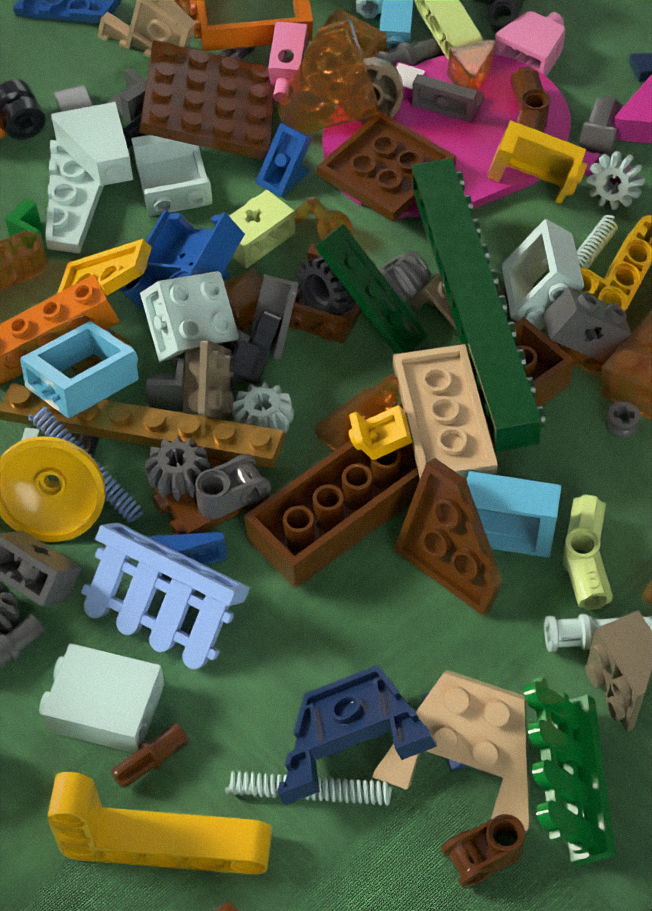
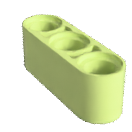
M414 0L420 15L446 58L453 66L483 55L485 50L483 39L460 0Z

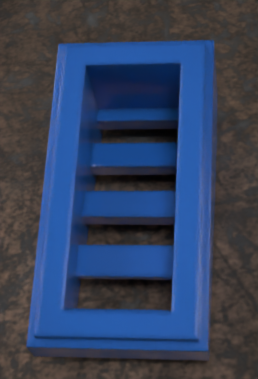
M222 532L148 537L205 566L227 559L225 539ZM162 574L161 577L166 578L169 576Z

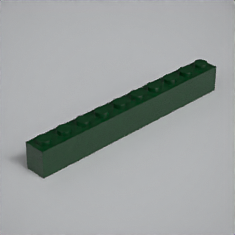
M452 158L413 164L412 190L461 345H466L495 452L540 444L541 428L546 427L545 412L542 405L536 406L534 400L536 398V388L532 376L526 377L524 371L526 370L525 354L522 348L517 349L516 347L517 334L514 322L507 321L508 310L504 294L498 295L497 273L495 268H489L490 256L487 244H481L480 242L481 228L478 218L473 219L471 216L473 214L472 201L469 194L464 195L465 185L462 171H456Z

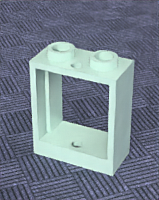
M545 219L502 264L511 318L518 321L525 317L539 330L545 326L542 315L568 286L578 291L584 288L572 233L548 219ZM549 268L550 272L533 288V284Z

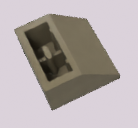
M639 610L595 629L588 662L585 667L591 684L595 688L599 687L606 697V706L611 717L615 721L620 720L626 732L633 730L652 671V630Z

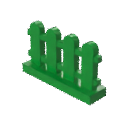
M543 677L533 679V683L525 685L524 696L528 705L536 711L537 721L530 723L528 726V734L532 744L541 751L542 761L534 763L532 767L534 780L540 788L545 790L546 802L540 803L537 806L538 820L541 826L549 831L551 840L554 842L562 840L568 842L570 862L577 866L615 857L616 851L596 700L588 694L569 700L568 694L564 691L556 693L547 685V680Z

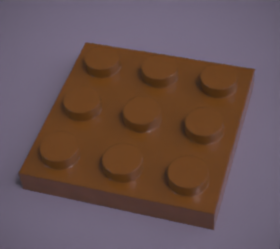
M379 111L317 165V175L394 222L416 202L412 190V165L452 158L455 166L456 156Z

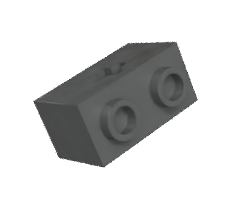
M569 286L542 315L550 340L603 362L632 334L626 321V313L620 306L614 303H605L587 291L580 292Z
M24 531L0 534L1 581L42 607L68 600L82 569L81 566Z

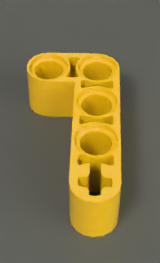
M652 215L642 217L628 234L604 278L589 269L580 267L584 282V288L580 292L587 291L605 303L617 304L625 312L652 263Z

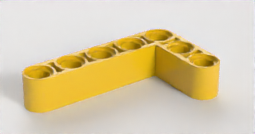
M62 772L55 775L47 821L60 852L68 858L81 861L241 874H262L268 869L272 827L266 822L253 819L103 808L92 778L76 772Z

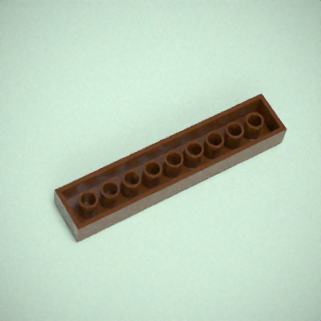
M522 317L514 323L517 334V342L515 344L517 349L522 348L526 358V370L524 371L526 377L532 376L536 388V398L534 400L536 406H543L570 386L574 359L525 317ZM349 440L245 514L247 540L294 589L298 588L411 504L420 481L412 443L372 460L362 449L357 450L351 440Z

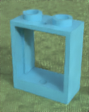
M92 321L77 327L20 358L25 387L68 419L139 380L137 370L138 357L135 350ZM93 354L103 360L71 379L61 373V371Z
M469 471L467 484L476 508H478L477 511L491 549L550 558L561 485Z

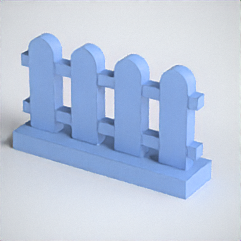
M120 523L100 525L95 540L105 544L106 547L97 549L95 557L101 561L92 584H84L81 591L82 594L87 596L84 603L86 614L91 618H99L105 616L110 608L119 612L116 625L118 630L124 635L137 633L142 628V625L152 629L149 643L157 652L171 649L175 642L185 646L182 655L183 662L190 669H198L205 666L209 659H217L220 650L214 647L223 622L231 623L235 614L228 609L232 605L244 602L250 587ZM131 557L139 561L138 565L129 561V558ZM126 572L133 576L123 601L115 597L122 576ZM162 574H165L171 577L172 580L169 581L161 576ZM156 589L165 592L166 595L156 618L147 612ZM197 590L205 594V598L195 594V591ZM191 605L200 611L189 635L180 629Z

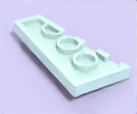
M50 140L49 203L46 219L47 249L80 253L104 186H100L57 141Z

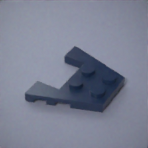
M375 665L304 694L293 733L296 737L295 747L292 752L287 754L284 766L288 772L285 782L279 783L278 795L283 803L287 805L320 792L316 760L331 754L341 753L346 748L369 739H377L390 731L393 734L395 750L401 760L435 748L437 743L430 730L421 722L416 712L407 704L379 665Z

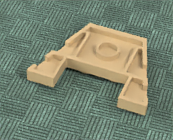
M136 0L130 26L107 12L100 20L97 36L106 41L110 37L120 41L119 46L126 49L134 46L144 50V56L150 58L153 40L169 42L188 48L196 22L174 0Z
M446 670L416 711L419 719L430 730L437 743V747L427 750V752L502 777L503 780L491 819L501 814H509L518 818L522 822L525 831H528L531 823V811L529 809L530 779L528 775V725L525 696ZM393 744L373 772L372 778L408 789L411 786L420 753L401 760Z

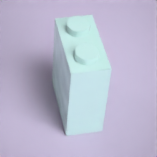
M70 643L65 656H60L56 662L54 669L55 681L51 691L44 693L39 713L42 715L48 732L135 753L140 749L139 744L145 740L165 685L161 665Z

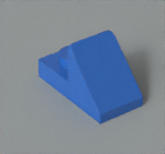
M280 123L255 183L280 197H285L310 171L308 167L302 165V161L312 137L288 124Z

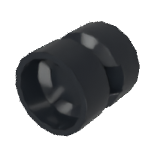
M11 79L0 84V118L6 132L11 138L16 140H27L35 137L44 128L46 119L32 89L25 81L20 79Z

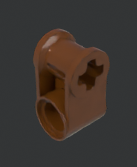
M501 814L472 830L452 837L442 846L441 851L445 857H450L461 876L458 881L463 889L471 888L485 881L492 874L516 863L521 858L524 850L525 829L518 818L509 814ZM500 834H509L515 838L516 842L511 846H501L494 838Z

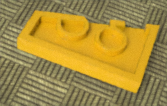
M144 239L69 262L57 294L95 275L106 295H109L144 274L152 247Z

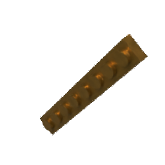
M11 384L0 404V419L5 421L33 425V421H29V415L31 414L33 418L42 408L47 407V411L44 414L51 412V416H55L54 421L59 420V424L56 427L64 424L61 431L68 429L67 432L161 448L163 438L171 443L175 442L179 435L183 443L194 438L195 442H197V447H204L208 457L231 461L239 455L251 454L255 458L257 466L275 468L285 442L284 430L104 399L68 419L28 388L16 384Z

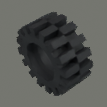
M321 255L300 264L298 267L300 271L296 272L295 277L299 279L297 281L299 283L298 289L301 290L297 296L305 301L302 305L337 316L353 309L352 307L356 305V301Z

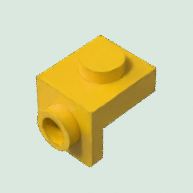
M399 405L367 420H364L358 412L349 415L352 429L349 430V437L353 446L357 450L362 449L372 460L413 443L405 411Z

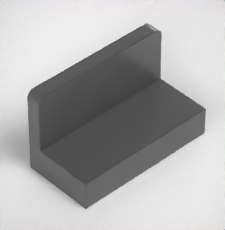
M417 74L413 81L412 106L472 123L484 100L483 92Z
M264 274L250 336L253 342L252 331L254 322L266 309L283 315L281 328L272 349L275 351L273 358L280 360L299 283ZM259 320L258 323L256 324V331H257L258 325H259V323H260V320Z

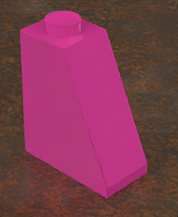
M652 75L614 117L615 127L617 128L616 139L620 141L652 143Z

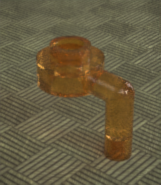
M309 197L294 211L295 223L297 224L305 220L311 213L314 214L319 220L317 231L322 240L343 223L351 234L353 232L352 223L344 213L337 210L328 211L316 197Z

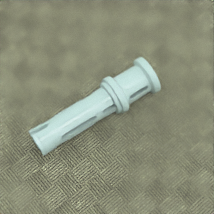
M580 614L577 619L556 620L554 616H547L544 625L547 649L549 652H555L558 647L580 646L582 650H588L592 645L595 629L619 618L592 619L587 614ZM652 616L643 617L652 630Z

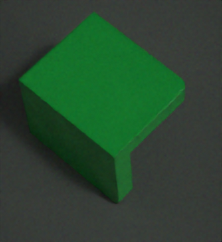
M25 198L5 218L10 241L42 257L49 250L46 245V224L40 221L37 203Z

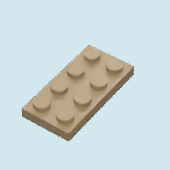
M466 345L394 354L393 367L413 440L412 447L419 477L421 478L426 463L434 458L464 478L468 477L469 471L486 474L497 473L498 464Z

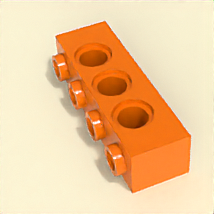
M95 275L78 282L0 324V386L23 374L21 357L77 327L92 321L106 330L120 323L108 296Z

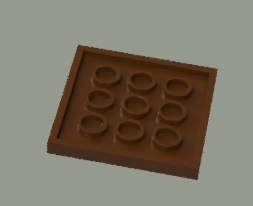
M153 40L139 133L265 161L270 149L274 86L270 85L268 67L262 64L236 60L232 57L206 53L202 50L177 46L169 42Z

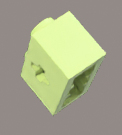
M265 190L257 197L251 198L243 207L229 215L245 233L232 258L246 269L295 234L294 210L268 190Z

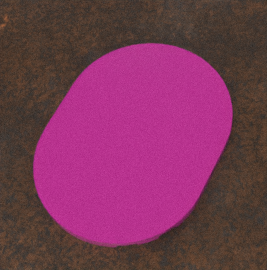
M483 53V55L457 66H453L445 55L414 65L415 67L427 70V77L484 93V100L472 123L412 106V98L403 96L401 107L392 118L456 156L455 169L456 171H462L465 185L463 192L464 195H470L473 209L515 193L541 180L506 166L499 182L487 178L495 153L510 120L517 123L519 109L510 83L511 74L518 71L519 67H527L529 65L509 57ZM538 71L543 90L550 96L548 123L544 133L569 142L571 117L567 102L557 86ZM342 101L331 112L323 131V159L329 156L364 125V123L357 122L347 115ZM340 190L343 194H345L349 199H351L356 204L360 206L363 205V203H361L357 199ZM415 202L397 219L404 220L405 217H421L417 203Z

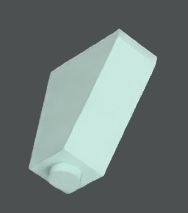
M116 102L51 114L57 142L100 186L133 180L130 156Z

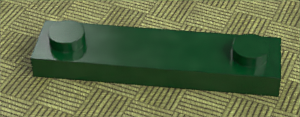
M344 223L314 246L395 354L411 352L428 336Z

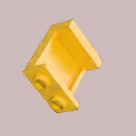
M510 120L495 153L487 178L499 182L506 166L558 185L559 191L555 203L562 204L566 195H573L578 182L580 183L587 168V163L582 162L586 149Z

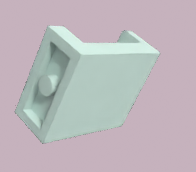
M152 135L132 138L135 163L148 217L160 215L164 210L171 213L213 205L211 184L206 176L199 146Z

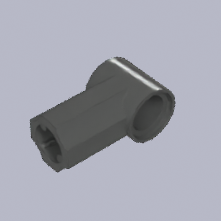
M605 95L601 99H596L589 122L585 121L579 141L580 147L592 153L598 152L602 155L611 156L617 135L614 117L623 107L616 97Z

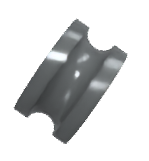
M621 401L614 403L608 410V417L606 419L607 430L618 438L633 436L639 427L641 417L639 409L630 402ZM623 416L628 423H622V420L618 417Z

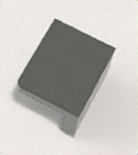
M131 68L124 71L127 89L109 99V103L116 102L118 114L129 123L142 114L146 80Z
M178 358L176 374L152 373V379H147L146 391L150 408L183 411L185 358Z

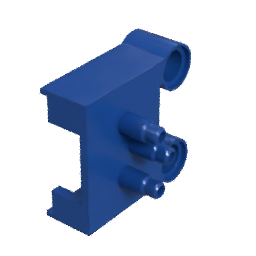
M164 210L146 240L152 249L144 274L119 289L140 311L145 312L140 293L158 281L219 271L223 281H226L230 278L227 265L245 233L226 212H223L222 215L213 216L211 221L215 224L214 229H195L182 214L169 213L167 210Z

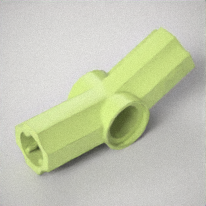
M584 494L582 497L573 499L562 565L569 572L578 607L589 611L600 609L605 604L611 603L613 595L599 552L606 503L601 502L596 496ZM575 550L585 551L586 554L578 553Z

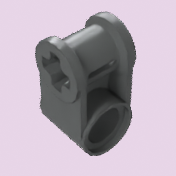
M251 454L239 455L227 463L205 470L199 474L195 487L197 508L202 516L209 519L221 518L244 506L255 504L269 494L272 488L271 483L268 479L262 478L256 468L257 462Z

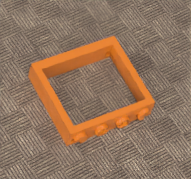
M189 0L191 15H197V20H194L196 22L193 30L194 39H200L202 51L272 45L277 21L307 24L308 41H312L313 16L310 1L292 0L295 13L294 18L209 25L205 0Z

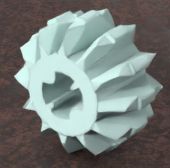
M615 151L611 159L604 154L599 158L600 164L593 163L590 170L594 175L589 176L586 183L596 186L589 193L592 197L598 194L601 196L598 203L599 206H603L609 200L612 210H616L620 203L628 207L632 203V198H638L642 192L638 186L645 183V178L636 176L641 171L642 165L639 164L632 167L630 165L633 160L632 155H628L622 161L620 152ZM613 176V179L618 176L621 179V183L618 185L617 182L613 185L610 178Z
M265 381L259 388L250 383L248 392L238 391L237 401L233 403L232 410L234 422L284 430V434H287L289 423H292V419H294V411L291 407L289 393H282L279 385L270 389Z

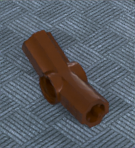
M530 66L519 67L518 71L511 74L510 77L511 87L519 109L517 123L544 133L548 123L550 96L543 90L538 71H534Z

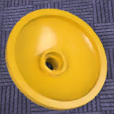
M33 437L14 444L0 457V516L15 531H24L39 541L61 542L83 534L99 518L105 502V481L97 463L79 446L55 437ZM47 475L56 476L58 481L49 480Z

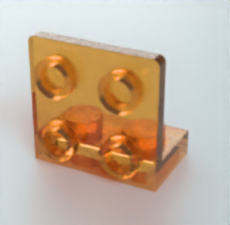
M392 373L372 389L369 386L365 387L315 425V434L334 451L350 440L349 430L352 429L350 414L358 412L364 420H367L398 406V377Z

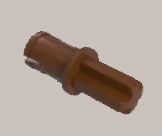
M174 722L149 742L142 741L139 744L140 749L111 770L113 779L121 788H127L153 768L158 771L162 768V763L167 758L189 744L186 733Z

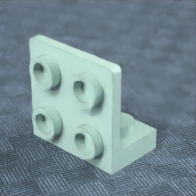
M219 271L161 280L140 293L159 361L173 359L187 350L200 348L201 341L222 344L233 342L239 338L222 275Z

